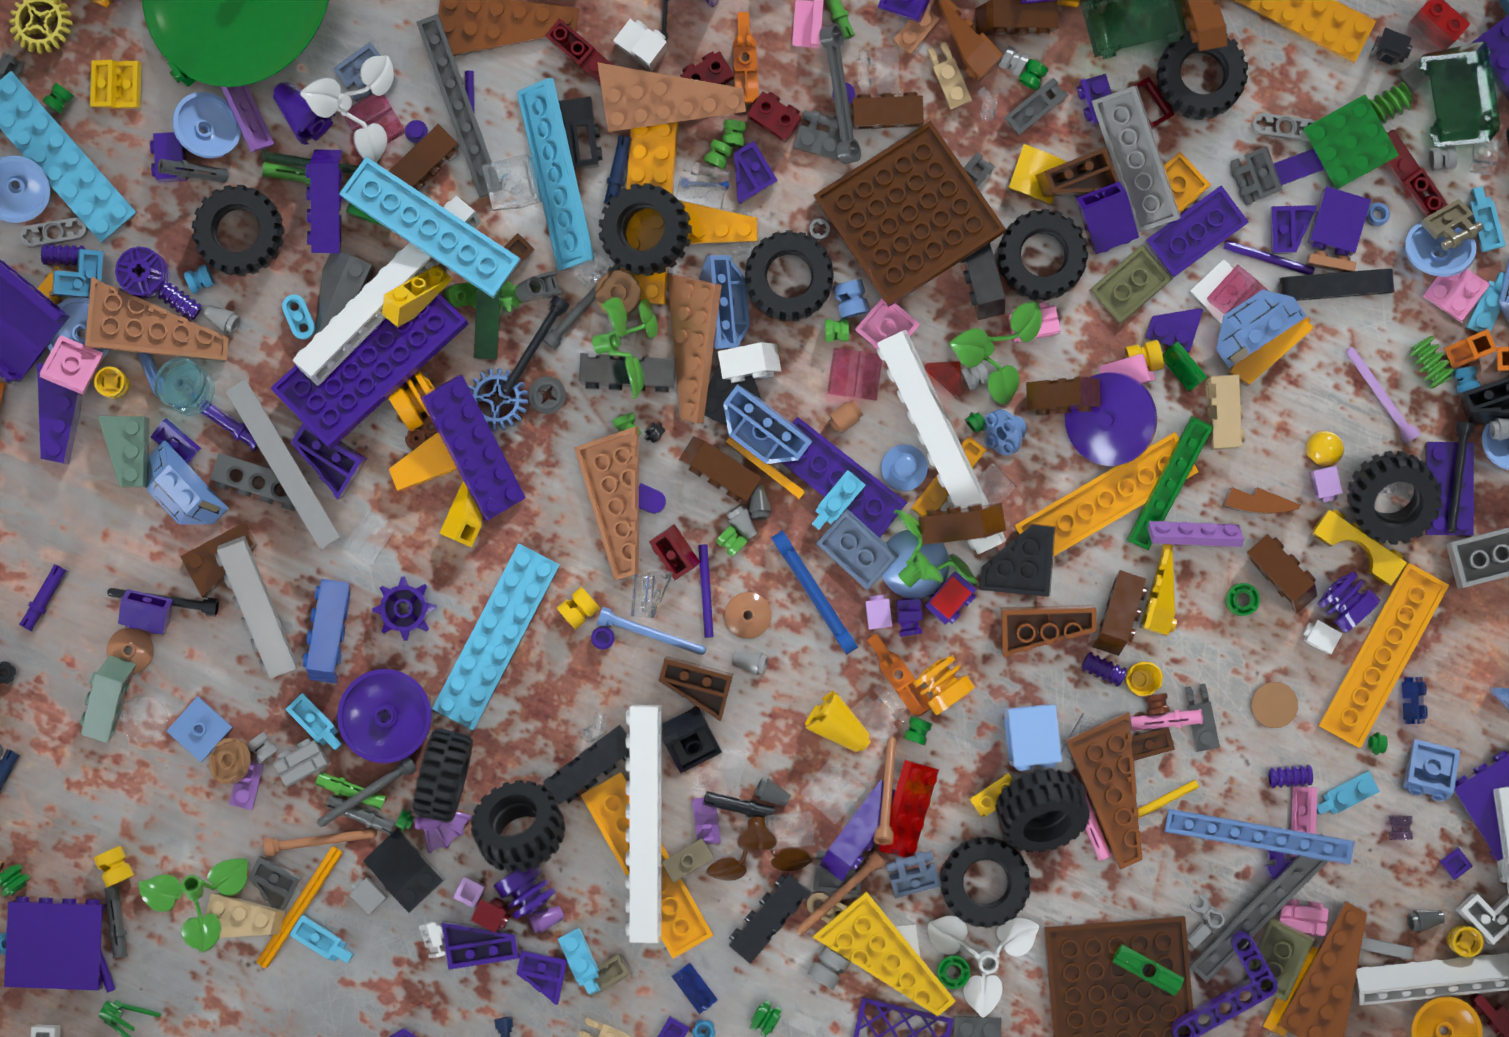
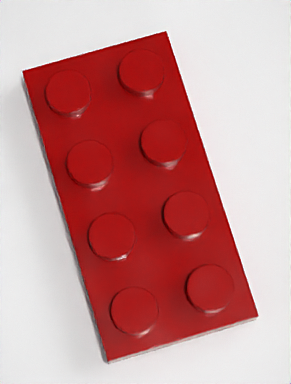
M904 760L890 812L889 826L891 831H893V842L888 845L880 844L879 851L905 858L914 856L918 847L921 830L924 827L926 813L931 803V796L937 782L939 769Z

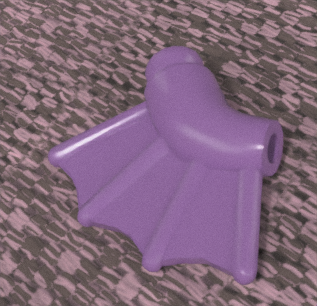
M456 812L453 821L448 823L425 817H416L415 828L424 829L427 852L432 853L437 848H448L455 837L463 836L464 825L471 819V815Z

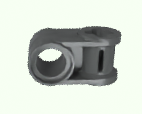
M556 271L532 276L516 286L517 297L523 302H530L539 299H549L563 294L556 281Z

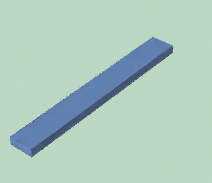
M1168 809L1165 832L1350 865H1352L1355 841L1174 809Z

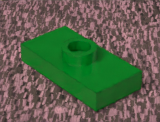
M1178 341L1162 354L1165 364L1188 392L1207 378Z

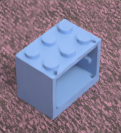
M1047 704L1003 709L1009 765L1022 771L1033 769L1035 764H1038L1041 768L1057 767L1056 762H1062L1056 705Z

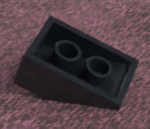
M398 828L363 860L408 913L413 911L445 880L442 874Z

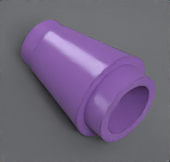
M560 906L533 911V914L528 916L534 933L539 931L542 933L564 919Z

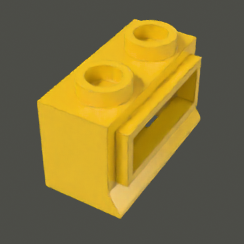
M1008 772L975 796L968 798L980 817H986L995 811L999 794L1013 780Z

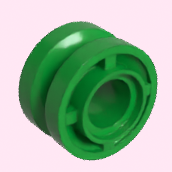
M1247 583L1233 585L1225 595L1227 609L1237 616H1247L1254 613L1260 604V595L1257 589ZM1240 593H1244L1248 597V603L1245 606H1240L1237 603V596Z
M20 863L15 866L12 865L0 873V887L3 888L1 895L4 898L17 893L31 879L28 873H21L23 867Z
M948 955L938 965V978L947 988H961L970 978L969 963L960 955ZM954 965L960 968L961 973L958 977L952 978L948 975L947 970L950 966Z
M765 1000L754 1013L749 1028L753 1031L759 1028L761 1029L760 1035L767 1037L777 1025L782 1009L778 1006L772 1009L771 1002Z

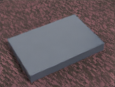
M848 509L843 512L816 543L867 591L899 557L897 553Z

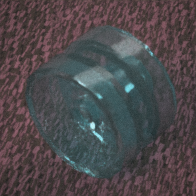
M178 357L164 363L158 370L154 380V390L158 399L181 415L191 416L204 411L212 402L215 394V382L212 375L194 361Z

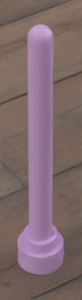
M1349 347L1346 351L1347 355L1400 428V434L1402 435L1400 438L1406 445L1421 433L1416 426L1413 428L1411 424L1408 425L1353 347Z

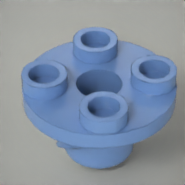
M1002 409L987 414L985 416L986 446L1005 456L1016 453L1021 447L1022 437H1025L1027 430L1025 421L1021 417L1013 416L1010 412Z
M895 446L883 457L881 463L883 479L895 490H913L922 484L927 475L928 465L926 458L914 446Z

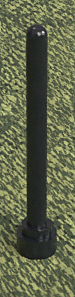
M554 296L550 301V312L502 387V391L505 394L511 392L556 318L565 314L569 308V303L561 297Z
M1455 422L1454 431L1457 432L1458 444L1447 531L1450 534L1455 533L1457 529L1467 441L1471 437V433L1474 432V423Z
M109 588L107 594L110 597L122 599L127 590ZM151 594L172 599V606L201 610L206 616L216 617L218 613L219 599L209 597L208 599H203V601Z

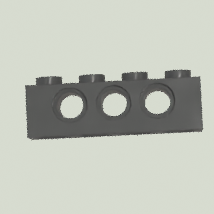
M218 453L210 480L216 481V487L228 490L229 486L238 488V494L251 497L252 493L260 495V501L273 504L275 500L282 503V508L295 512V507L287 493L282 497L277 495L276 489L281 483L273 470ZM236 470H241L243 478L240 482L235 483L232 479V474ZM258 477H263L265 479V486L257 490L254 482Z

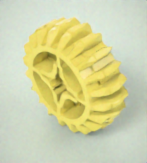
M22 0L24 2L22 5L16 2L15 6L18 8V11L11 10L10 13L15 18L9 19V23L16 26L12 27L10 32L16 34L14 40L16 42L21 41L20 46L22 48L28 46V51L32 53L37 48V52L43 54L45 47L47 52L51 53L52 45L60 49L58 41L67 42L63 35L64 33L67 35L71 34V31L66 26L73 25V22L67 19L72 14L70 11H65L68 7L66 3H61V0ZM47 5L53 7V9L38 12L35 7ZM29 12L30 21L26 24V28H24V19ZM36 15L40 19L45 20L43 22L46 30L42 26L38 25L39 23L37 22L38 18L36 17ZM58 16V25L53 33L51 25ZM42 32L47 38L36 40L28 36Z

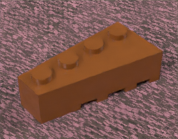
M1175 0L1176 6H1180L1181 18H1185L1186 29L1190 31L1192 43L1197 44L1199 51L1227 46L1226 24L1219 4L1217 5V0Z
M1094 605L1000 607L1001 651L1003 657L1097 631V613Z

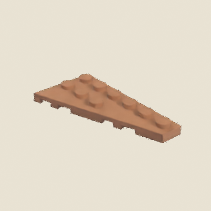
M667 273L680 417L690 422L703 423L722 285Z
M91 277L85 347L227 361L229 337L204 326L197 325L184 317H179L168 312L166 309Z
M635 426L574 447L615 581L639 574V426Z

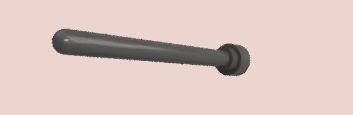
M615 263L608 272L618 271L620 266ZM596 285L555 330L552 329L544 337L543 341L553 350H556L561 344V336L596 299Z
M410 757L400 760L397 768L319 818L317 825L324 827L398 777L406 776L407 774L409 776L418 771Z

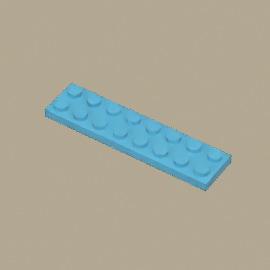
M12 71L0 80L1 131L25 158L34 161L44 170L49 179L50 186L95 237L103 243L137 212Z
M546 78L517 91L557 270L564 271L593 260L594 254L554 79Z
M365 157L339 193L340 197L492 298H495L521 261L519 257L368 157Z
M518 543L432 708L433 710L471 730L475 729L560 564Z

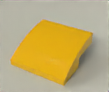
M92 60L90 107L141 108L142 62Z
M1024 144L1008 189L1030 196L1029 198L1052 205L1054 196L1043 197L1035 175L1064 164L1066 161Z

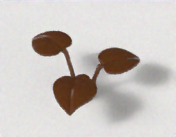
M753 817L748 820V829L741 833L737 839L738 846L744 849L741 859L737 860L734 857L722 858L709 866L706 874L725 881L740 879L747 872L746 866L742 865L745 862L747 852L754 850L770 849L772 856H774L771 860V865L781 871L802 869L812 862L813 857L807 851L798 847H787L780 850L779 853L776 852L774 847L777 844V838L767 829L766 819L763 817Z

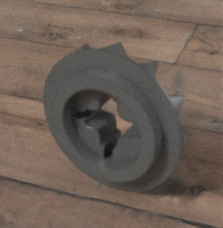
M542 377L531 385L529 400L533 408L538 412L545 414L554 413L564 405L566 391L563 384L556 378ZM553 386L551 394L556 401L548 399L542 404L544 396L538 391L547 392Z

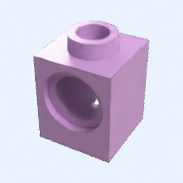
M1336 466L1310 472L1316 499L1323 498V502L1336 500V495L1342 493Z
M883 595L869 596L870 601L865 602L868 630L892 627L889 599H884Z
M465 875L453 898L475 908L487 885Z

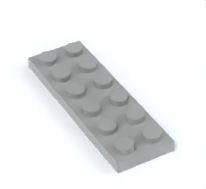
M1137 85L1093 100L1092 104L1117 178L1127 192L1138 233L1181 219Z

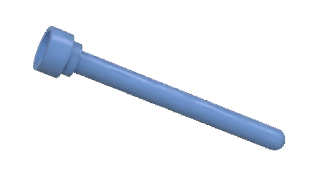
M602 607L597 622L598 625L606 627V625L611 626L612 624L700 655L706 652V648L702 645L615 616V613L611 612L612 609Z

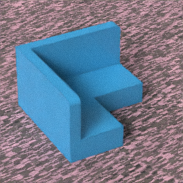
M79 249L77 272L53 271V288L49 292V296L89 298L91 277L102 282L103 251Z

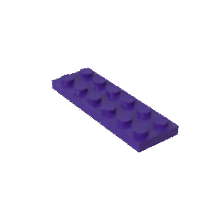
M463 375L454 377L420 397L484 521L490 520L526 498Z
M797 417L793 424L809 437L812 443L799 460L780 463L823 497H826L847 470H849L865 484V487L846 509L852 512L880 538L897 517L898 513L894 511L896 509L902 510L907 502Z

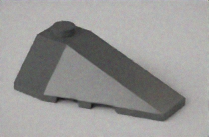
M341 251L340 253H330L322 271L316 334L321 332L329 324L330 320L338 315L345 308L346 304L362 291V288L369 282L375 269L372 264Z

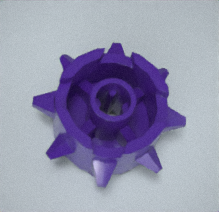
M402 576L398 586L391 589L384 586L380 587L383 594L381 605L372 608V612L381 614V618L385 622L382 628L383 633L392 629L400 631L403 640L408 641L411 631L418 628L426 632L429 630L425 621L428 613L436 610L437 605L428 603L427 598L424 596L427 589L426 584L415 588L409 586L405 576ZM402 603L404 605H406L407 603L409 604L408 614L403 613L402 615L400 613V611L402 610L400 605Z

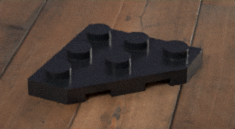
M719 363L708 385L704 416L727 427L723 403L737 384L761 399L753 376H746L745 381L731 383L730 379H722Z
M1030 525L981 567L980 590L1049 597L1051 595L1056 526Z

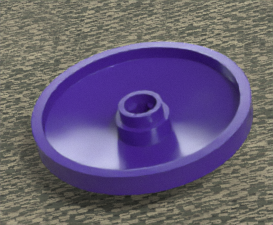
M1106 372L1091 376L1090 378L1100 379L1101 407L1092 408V412H1078V409H1071V413L1065 414V427L1068 437L1074 448L1083 457L1096 464L1117 466L1131 462L1147 450L1155 436L1157 410L1154 400L1148 390L1138 380L1129 375L1118 372Z
M379 669L359 676L346 688L338 706L337 719L341 736L354 753L372 762L392 763L409 757L424 743L431 728L432 709L425 690L415 679L400 671Z

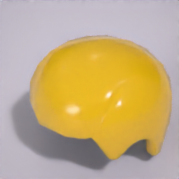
M1317 431L1309 437L1306 443V453L1318 465L1333 466L1341 460L1344 454V446L1342 440L1336 434L1330 431Z
M1141 661L1133 664L1125 676L1126 686L1136 696H1151L1162 687L1163 674L1160 668L1152 662Z

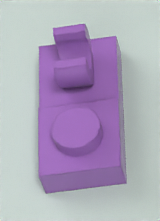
M250 761L245 777L240 782L234 784L229 805L253 810L264 764Z
M704 797L692 799L697 841L702 838L706 845L721 843L717 808L703 805Z

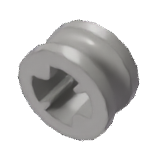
M819 218L813 220L809 226L810 236L816 240H824L828 237L830 232L828 222ZM814 225H824L826 229L823 232L825 233L823 235L815 234L813 232L815 230Z

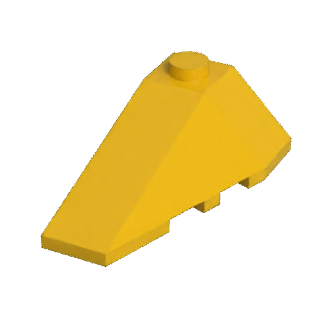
M1164 544L1139 628L1163 636H1169L1170 632H1174L1177 619H1174L1173 544Z

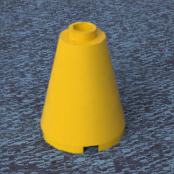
M834 690L828 692L822 698L825 702L820 706L815 705L805 721L806 728L854 752L864 751L870 744L869 732L838 693Z

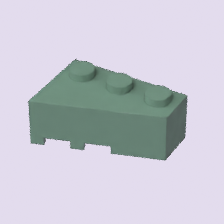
M98 416L119 486L124 488H147L149 418L144 416Z
M110 655L99 670L92 673L89 683L93 685L92 690L88 692L85 699V705L88 706L87 711L83 713L80 720V725L83 726L81 735L105 743L110 741L115 734L123 709L122 700L124 692H128L130 686L127 684L128 676L135 670L136 663Z

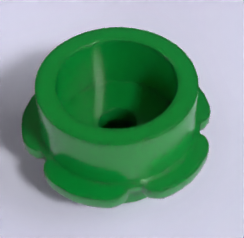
M970 412L969 416L965 419L967 425L976 434L981 430L984 431L985 427L983 425L986 422L983 416L978 412L976 414Z
M1376 732L1373 736L1369 737L1368 748L1374 755L1386 752L1388 746L1386 735Z
M402 809L395 826L401 828V831L404 828L409 829L415 816L410 815L411 810Z

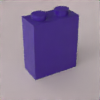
M1120 181L1076 198L1089 245L1095 254L1107 252L1111 248L1128 244L1132 240L1139 238L1129 198Z
M1326 186L1322 190L1307 243L1313 244L1312 248L1326 251V248L1334 250L1335 255L1352 256L1355 254L1371 199Z

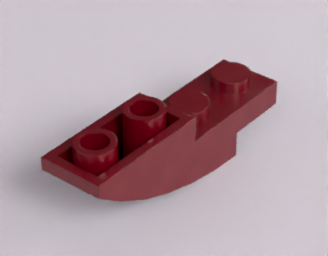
M559 18L546 33L545 37L600 86L598 63L613 64Z
M1391 129L1387 132L1399 156L1385 163V166L1405 193L1426 217L1447 206L1448 204L1424 168L1419 167L1396 131Z
M1482 994L1471 995L1469 997L1473 1002L1471 1007L1479 1016L1484 1014L1489 1020L1486 1024L1495 1034L1500 1033L1496 1037H1509V1012L1504 1005L1498 1003L1493 1008Z

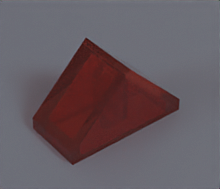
M960 361L927 363L924 366L926 372L956 399L962 395Z

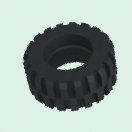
M1187 30L1170 42L1159 59L1156 78L1159 81L1157 84L1159 92L1162 91L1164 95L1162 98L1166 103L1169 102L1172 105L1171 109L1173 111L1182 112V116L1186 118L1193 116L1196 120H1203L1204 117L1211 119L1220 113L1223 114L1235 104L1242 95L1248 79V75H1246L1248 62L1244 61L1245 53L1243 49H1238V42L1234 38L1232 41L1227 38V46L1199 51L1197 44L1192 43L1190 31ZM1194 53L1208 54L1214 57L1222 67L1224 74L1222 84L1216 91L1210 94L1193 92L1184 84L1180 72L1184 60Z
M637 183L631 185V189L624 187L619 190V196H612L608 200L611 202L608 208L604 206L601 212L605 214L604 219H599L598 226L602 228V232H599V239L604 243L602 248L605 253L609 254V258L614 263L637 275L653 276L655 272L658 274L666 272L665 268L667 267L673 268L677 265L676 260L678 257H684L686 253L683 250L685 246L689 247L691 242L688 238V234L692 233V226L688 223L691 219L689 213L685 211L683 203L664 188L644 183L643 186ZM648 208L654 209L664 218L665 229L663 236L653 248L646 251L635 250L628 244L626 238L627 225L632 216L637 212Z
M237 184V187L227 185L224 186L223 190L219 191L216 189L212 191V196L209 198L205 197L201 201L203 205L200 209H196L194 213L196 219L192 221V228L194 229L192 238L196 243L198 253L212 267L231 276L233 274L246 276L248 273H258L262 267L266 269L271 265L269 262L272 258L276 259L279 254L277 251L284 242L282 239V234H285L284 226L282 225L283 219L276 209L277 207L257 189L247 188L245 185ZM237 209L251 212L258 220L260 227L256 242L242 252H232L225 249L217 237V228L221 219L227 213Z
M1042 209V211L1032 210L1028 214H1022L1008 226L999 244L997 259L1002 277H1005L1007 285L1011 289L1014 288L1018 291L1017 294L1028 296L1031 300L1043 299V301L1063 296L1080 280L1088 260L1087 241L1082 236L1083 231L1081 228L1076 227L1073 223V219L1062 216L1063 213L1058 211L1055 213L1050 212V209ZM1048 234L1055 237L1063 246V265L1053 275L1045 277L1036 276L1024 267L1021 260V249L1025 241L1031 236Z
M786 230L783 233L778 231L772 233V236L768 238H763L751 251L745 269L746 288L755 307L759 311H763L766 316L774 317L784 322L786 320H792V322L799 321V319L808 318L814 312L819 311L830 295L834 278L832 261L824 246H821L814 237L810 238L806 236V233H795L793 230ZM780 256H798L810 268L811 282L809 287L797 297L786 298L779 296L768 284L767 272L769 266Z
M1386 451L1384 456L1380 457L1378 454L1372 456L1373 460L1369 463L1365 460L1360 465L1362 469L1360 471L1355 470L1352 475L1354 482H1349L1347 488L1350 492L1347 495V502L1350 505L1349 510L1360 529L1371 539L1375 538L1377 542L1383 544L1388 540L1390 545H1397L1398 541H1403L1405 544L1411 542L1410 538L1416 536L1417 539L1423 535L1422 531L1425 529L1429 530L1433 526L1431 521L1433 519L1437 520L1440 514L1437 508L1442 507L1441 488L1431 470L1417 456L1413 454L1408 456L1404 451H1397L1396 455L1392 451ZM1396 482H1406L1414 486L1412 499L1403 509L1393 513H1382L1375 510L1376 498L1386 486Z
M440 728L432 731L424 752L414 793L412 810L417 816L445 823L453 821L464 789L472 754L473 739L469 735Z
M1039 769L1035 770L1034 773H1025L1019 779L1015 778L1010 782L1009 786H1005L1002 789L995 805L996 814L1006 842L1020 851L1024 849L1030 853H1033V851L1045 852L1048 849L1052 851L1058 849L1061 845L1069 844L1070 840H1075L1079 837L1080 832L1085 830L1090 818L1089 806L1080 781L1072 774L1060 769L1057 771L1054 769L1041 771Z
M516 780L512 784L506 782L500 788L495 787L491 789V793L488 796L485 794L481 798V804L476 805L473 811L475 815L471 817V833L486 862L489 865H494L500 871L505 869L506 872L515 873L516 870L526 872L528 868L533 867L535 869L540 867L539 864L543 861L546 863L550 860V855L557 852L560 848L558 843H562L565 836L563 833L565 831L564 818L552 793L540 784L536 785L532 781L524 783L523 780ZM521 817L535 818L532 825L524 832L514 836L501 835L503 829L510 822Z
M976 837L972 838V840L964 841L960 846L951 851L948 859L943 864L940 880L944 901L960 920L972 926L992 928V926L1004 925L1005 922L1017 917L1018 912L1023 910L1025 902L1030 896L1031 877L1028 865L1014 847L1000 839ZM977 861H994L1004 869L1007 875V889L1004 895L994 903H976L965 892L963 885L964 875L967 869Z

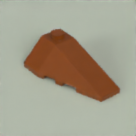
M936 0L963 64L966 66L965 72L971 79L976 78L980 82L1000 64L1003 54L983 33L980 35L976 33L977 30L969 19H962L960 17L962 15L960 10L950 0Z

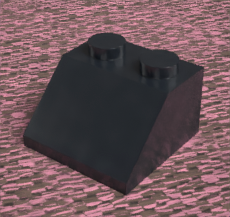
M697 706L661 724L662 740L680 773L722 753L702 711Z

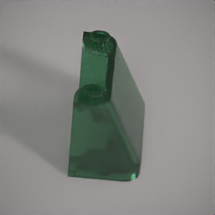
M1085 0L1080 3L1095 57L1102 56L1103 59L1117 56L1116 51L1162 38L1168 39L1169 43L1181 40L1182 35L1186 33L1182 0Z
M1477 42L1423 54L1419 60V70L1421 73H1424L1425 77H1430L1436 121L1430 127L1431 140H1434L1435 147L1490 142L1500 130V116L1487 42Z

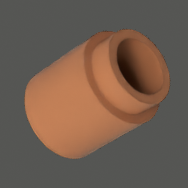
M852 400L849 403L845 402L830 413L831 419L828 420V423L835 432L840 430L841 433H844L860 421L859 418L863 416V413Z

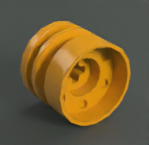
M420 370L414 374L418 383L414 384L412 379L409 378L407 380L408 389L405 390L400 386L388 397L410 432L424 424L421 413L425 412L430 417L420 397L435 389L431 381Z
M953 655L937 660L923 670L913 682L915 687L920 686L924 682L928 685L920 691L921 695L933 692L934 695L927 703L935 715L953 705L975 688V685L967 675L959 678L955 677V674L961 668L960 664L952 669L948 667L949 664L956 660Z

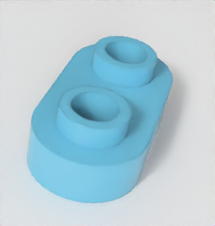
M295 294L287 296L283 300L282 309L292 333L301 340L311 338L315 333L316 327L305 300ZM293 303H298L299 308L297 311L291 310ZM306 324L308 326V330L306 332H301V325Z

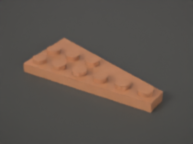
M598 63L608 132L746 112L743 88Z

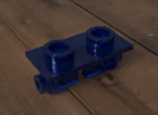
M1404 677V682H1402L1403 699L1411 698V703H1403V720H1406V724H1415V719H1417V724H1424L1425 719L1428 718L1427 705H1424L1427 685L1425 681L1423 682V677H1415V682L1413 677Z
M688 963L671 976L699 1014L709 1009L712 1004L718 1001L691 963Z

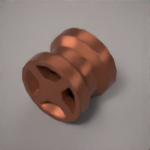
M1167 693L1144 697L1145 702L1148 703L1147 715L1170 712V707L1166 703Z

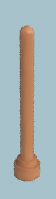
M889 737L887 740L880 826L874 832V842L882 845H888L893 842V831H891L889 823L896 753V739L894 737Z
M366 829L285 841L274 840L273 837L265 838L264 851L266 857H272L280 853L281 850L374 838L377 835V831L375 829Z
M873 850L868 855L867 863L797 927V933L800 935L806 933L872 870L882 869L886 865L883 858Z

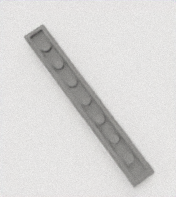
M246 379L227 389L225 392L319 549L322 550L341 539Z

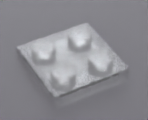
M831 758L800 793L836 824L863 794L866 788Z

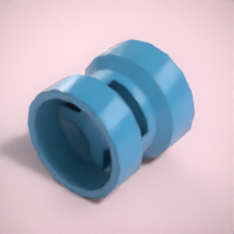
M206 264L199 266L197 271L189 270L184 272L185 280L192 294L200 292V289L204 286L209 288L215 285Z
M1476 366L1453 371L1454 377L1458 379V385L1456 386L1458 393L1480 387V382L1475 376L1478 373Z

